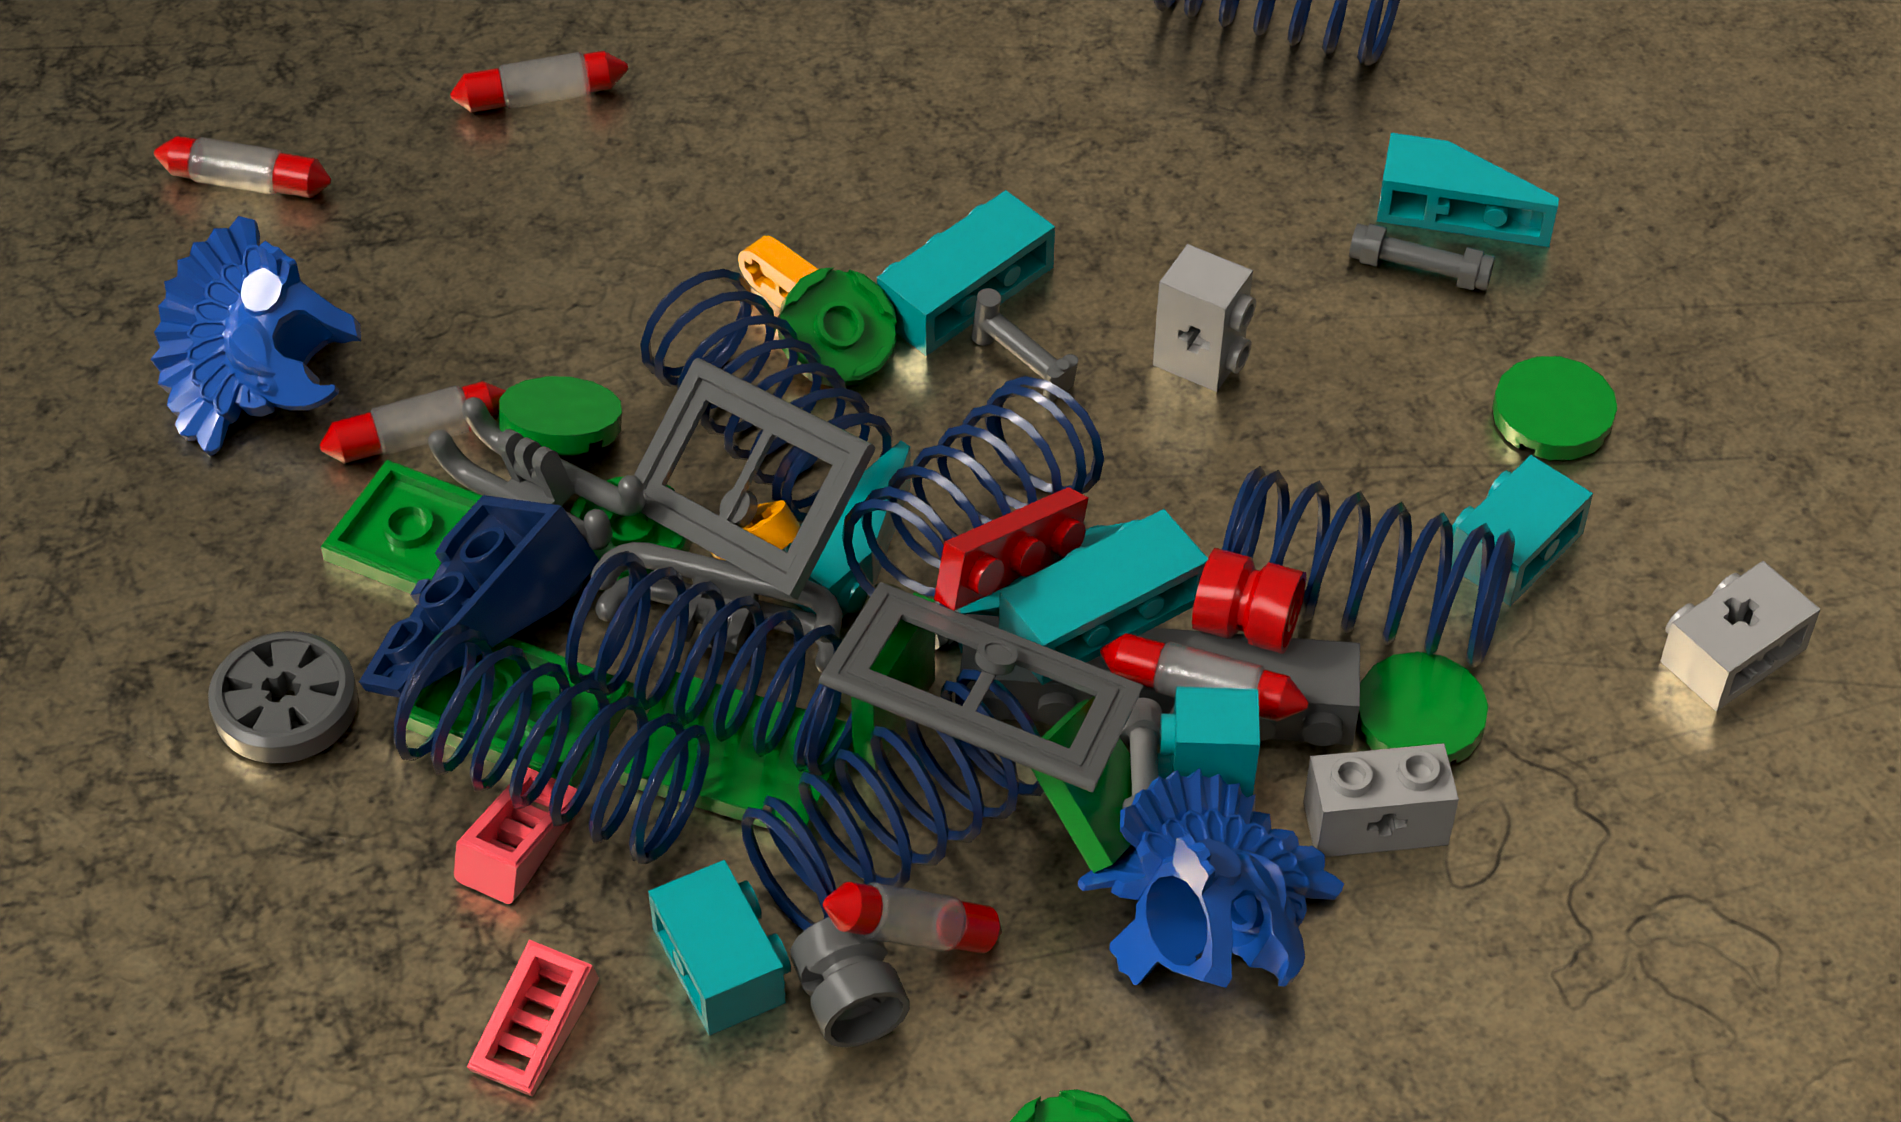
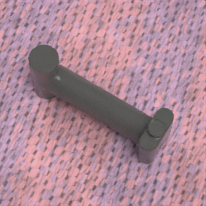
M991 288L979 291L974 314L972 340L982 346L990 345L996 340L1042 379L1051 382L1065 391L1072 388L1078 366V357L1073 354H1067L1057 360L999 312L1001 295L998 291ZM1043 390L1042 395L1050 401L1058 398L1052 393Z

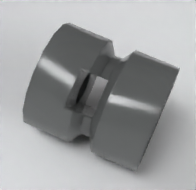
M828 917L808 927L795 939L790 949L791 961L804 991L811 996V1008L824 1039L832 1046L842 1048L861 1046L883 1037L902 1023L910 1010V1001L896 969L890 963L883 962L888 951L878 929L876 928L868 935L841 932L836 929Z

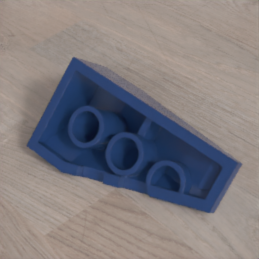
M482 495L443 538L434 553L441 562L440 566L431 580L428 578L417 582L410 594L417 604L409 618L403 619L391 626L359 683L365 691L400 698L412 668L423 650L438 634L457 624L466 625L470 629L483 632L492 648L561 607L565 601L574 597L582 589L585 578L599 561L598 557L561 505ZM465 642L457 645L441 660L426 680L423 688L464 665ZM476 644V646H477L476 657H477V656H479L480 654H482V651L480 650L479 646Z

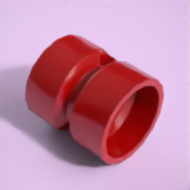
M1214 548L1208 557L1198 585L1192 613V629L1231 639L1238 631H1242L1249 645L1284 654L1293 637L1301 611L1307 580L1306 572L1270 562L1259 571L1256 570L1251 557Z

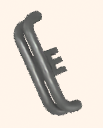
M471 397L465 400L462 405L463 416L476 436L502 457L511 476L509 481L479 467L469 460L457 447L452 436L447 431L435 430L428 437L429 448L442 468L458 483L480 495L562 506L575 493L612 513L624 517L640 514L647 501L643 483L637 476L627 475L621 478L617 487L561 459L556 451L545 446L541 447L538 442L527 437L524 438L522 434L512 429H506L502 432L499 429V423L493 418L480 398ZM593 509L587 512L584 520L566 511L593 551L602 550L609 545L613 536V530L609 517L603 510Z
M631 542L618 545L601 557L591 574L592 578L596 570L609 557L617 553L629 551L643 560L647 569L657 570L673 567L682 577L692 579L693 584L685 583L686 590L697 583L711 581L721 590L725 605L736 598L751 596L760 604L765 620L778 612L790 610L799 618L804 636L815 628L831 625L838 633L841 629L843 613L838 599L826 587L808 580L797 600L728 561L657 544ZM626 565L619 566L609 573L599 588L600 590H605L599 597L595 608L596 615L600 620L610 622L628 594L629 576L617 581L620 574L628 569ZM667 579L659 580L651 586V601L671 605L677 598L675 585ZM707 594L697 595L689 602V622L685 642L691 640L698 623L703 624L701 633L716 613L714 600ZM759 595L804 605L811 608L816 614L759 600ZM746 608L738 609L728 617L726 652L738 654L751 624L755 625L753 614ZM786 623L778 624L773 628V630L793 634L792 628ZM715 635L708 645L709 648H713ZM820 638L815 642L818 646L815 665L821 673L833 656L832 644L827 638Z

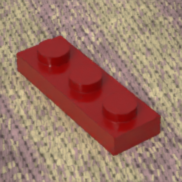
M1067 487L945 541L934 600L955 611L1009 586L1020 576L1028 577L1061 561L1069 552L1079 548L1083 543L1086 533L1084 519L1089 497Z

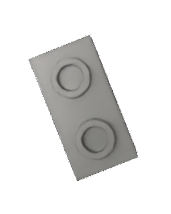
M1187 244L1159 282L1153 366L1215 392L1219 390L1231 372L1238 374L1248 359L1252 345L1251 340L1246 339V330L1256 308V299L1250 296L1253 270Z
M1762 561L1743 575L1733 573L1726 577L1717 586L1713 594L1695 606L1689 603L1680 608L1667 623L1665 632L1668 636L1660 662L1710 707L1718 711L1806 650L1821 609L1766 562Z
M1443 743L1310 756L1303 804L1313 846L1324 853L1325 857L1449 845L1459 797Z

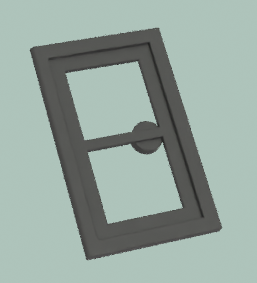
M696 358L692 362L634 476H637L642 481L647 497L645 507L641 513L798 600L875 452V446L700 358ZM709 402L763 429L734 488L729 490L723 497L720 504V515L666 487ZM776 436L832 465L788 552L742 528L748 525L756 515L758 508L757 498L748 489Z
M882 582L874 590L819 679V684L1092 793L1143 688L1142 684ZM900 620L977 649L975 661L982 669V672L963 706L870 670ZM1017 665L1096 696L1070 749L977 712L996 675H1007Z

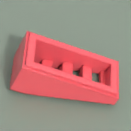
M528 767L521 796L528 791L539 774L538 771ZM550 778L542 793L534 802L549 807L556 779ZM510 784L457 841L454 878L457 882L506 904H511L523 891L568 824L553 826L550 812H545L532 805L522 809H514L509 793ZM568 785L561 813L567 808L578 790L577 788Z
M529 939L467 1065L468 1070L533 1097L585 1009L598 983L599 976L593 965ZM543 977L565 986L561 997L536 987L541 978ZM530 1000L554 1010L550 1020L548 1021L524 1011L523 1008L527 1001ZM514 1023L542 1034L538 1045L509 1034ZM500 1046L530 1058L525 1071L494 1059Z

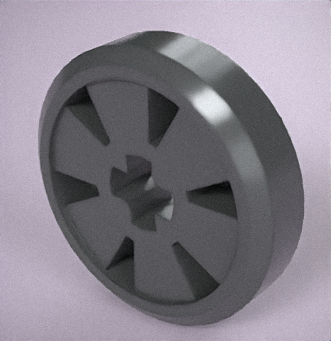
M284 631L257 637L232 651L221 662L212 677L208 692V702L214 725L220 738L233 751L259 762L288 763L303 760L322 752L334 744L346 732L356 714L358 690L352 666L346 655L335 644L314 634ZM287 691H294L295 696L286 695ZM272 697L281 698L279 703L273 702Z

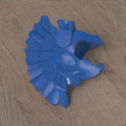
M238 216L229 228H214L206 241L193 242L190 256L177 260V277L164 282L166 297L158 305L161 322L154 331L160 348L152 356L151 361L160 371L158 385L167 393H170L167 406L178 417L175 426L179 434L187 441L198 440L202 449L209 456H212L222 448L229 424L237 421L242 409L249 416L263 417L275 411L274 407L286 410H311L318 408L338 395L339 389L335 384L319 385L320 379L306 365L327 344L361 341V325L354 316L335 307L304 284L300 279L295 259L287 256L279 247L272 246L266 240L260 244L258 224L253 219Z
M1198 768L1187 777L1181 776L1178 770L1171 773L1166 779L1159 776L1150 783L1147 790L1143 789L1138 792L1131 806L1125 807L1120 811V832L1131 845L1113 865L1095 873L1091 869V871L1080 877L1077 886L1082 891L1111 887V893L1120 898L1138 900L1135 919L1110 942L1109 951L1117 958L1119 972L1127 974L1133 985H1141L1157 964H1162L1174 972L1226 988L1232 980V953L1241 956L1249 967L1263 968L1273 973L1278 978V986L1286 987L1293 982L1303 967L1305 960L1304 943L1299 930V926L1307 912L1305 898L1335 900L1342 892L1344 883L1333 874L1324 870V853L1314 846H1300L1298 837L1293 831L1271 829L1270 814L1255 811L1256 794L1246 797L1241 792L1240 783L1226 784L1220 774L1208 778L1203 776L1201 769Z

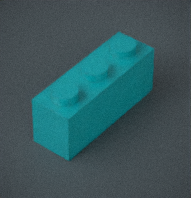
M1007 190L986 204L976 206L968 216L943 233L940 232L933 235L925 245L900 262L890 264L882 274L877 276V285L884 290L895 309L897 320L895 332L925 356L929 355L973 324L979 291L986 288L998 291L1001 295V305L1054 268L1055 226Z
M1162 509L1142 520L1137 519L1126 523L1116 533L1089 547H1079L1072 550L1061 561L1028 577L1020 576L1015 579L1007 588L1000 591L999 629L1087 663L1101 655L1100 651L1103 646L1123 634L1129 633L1139 636L1193 608L1200 578L1208 558L1169 513ZM1032 672L1041 685L1053 680Z

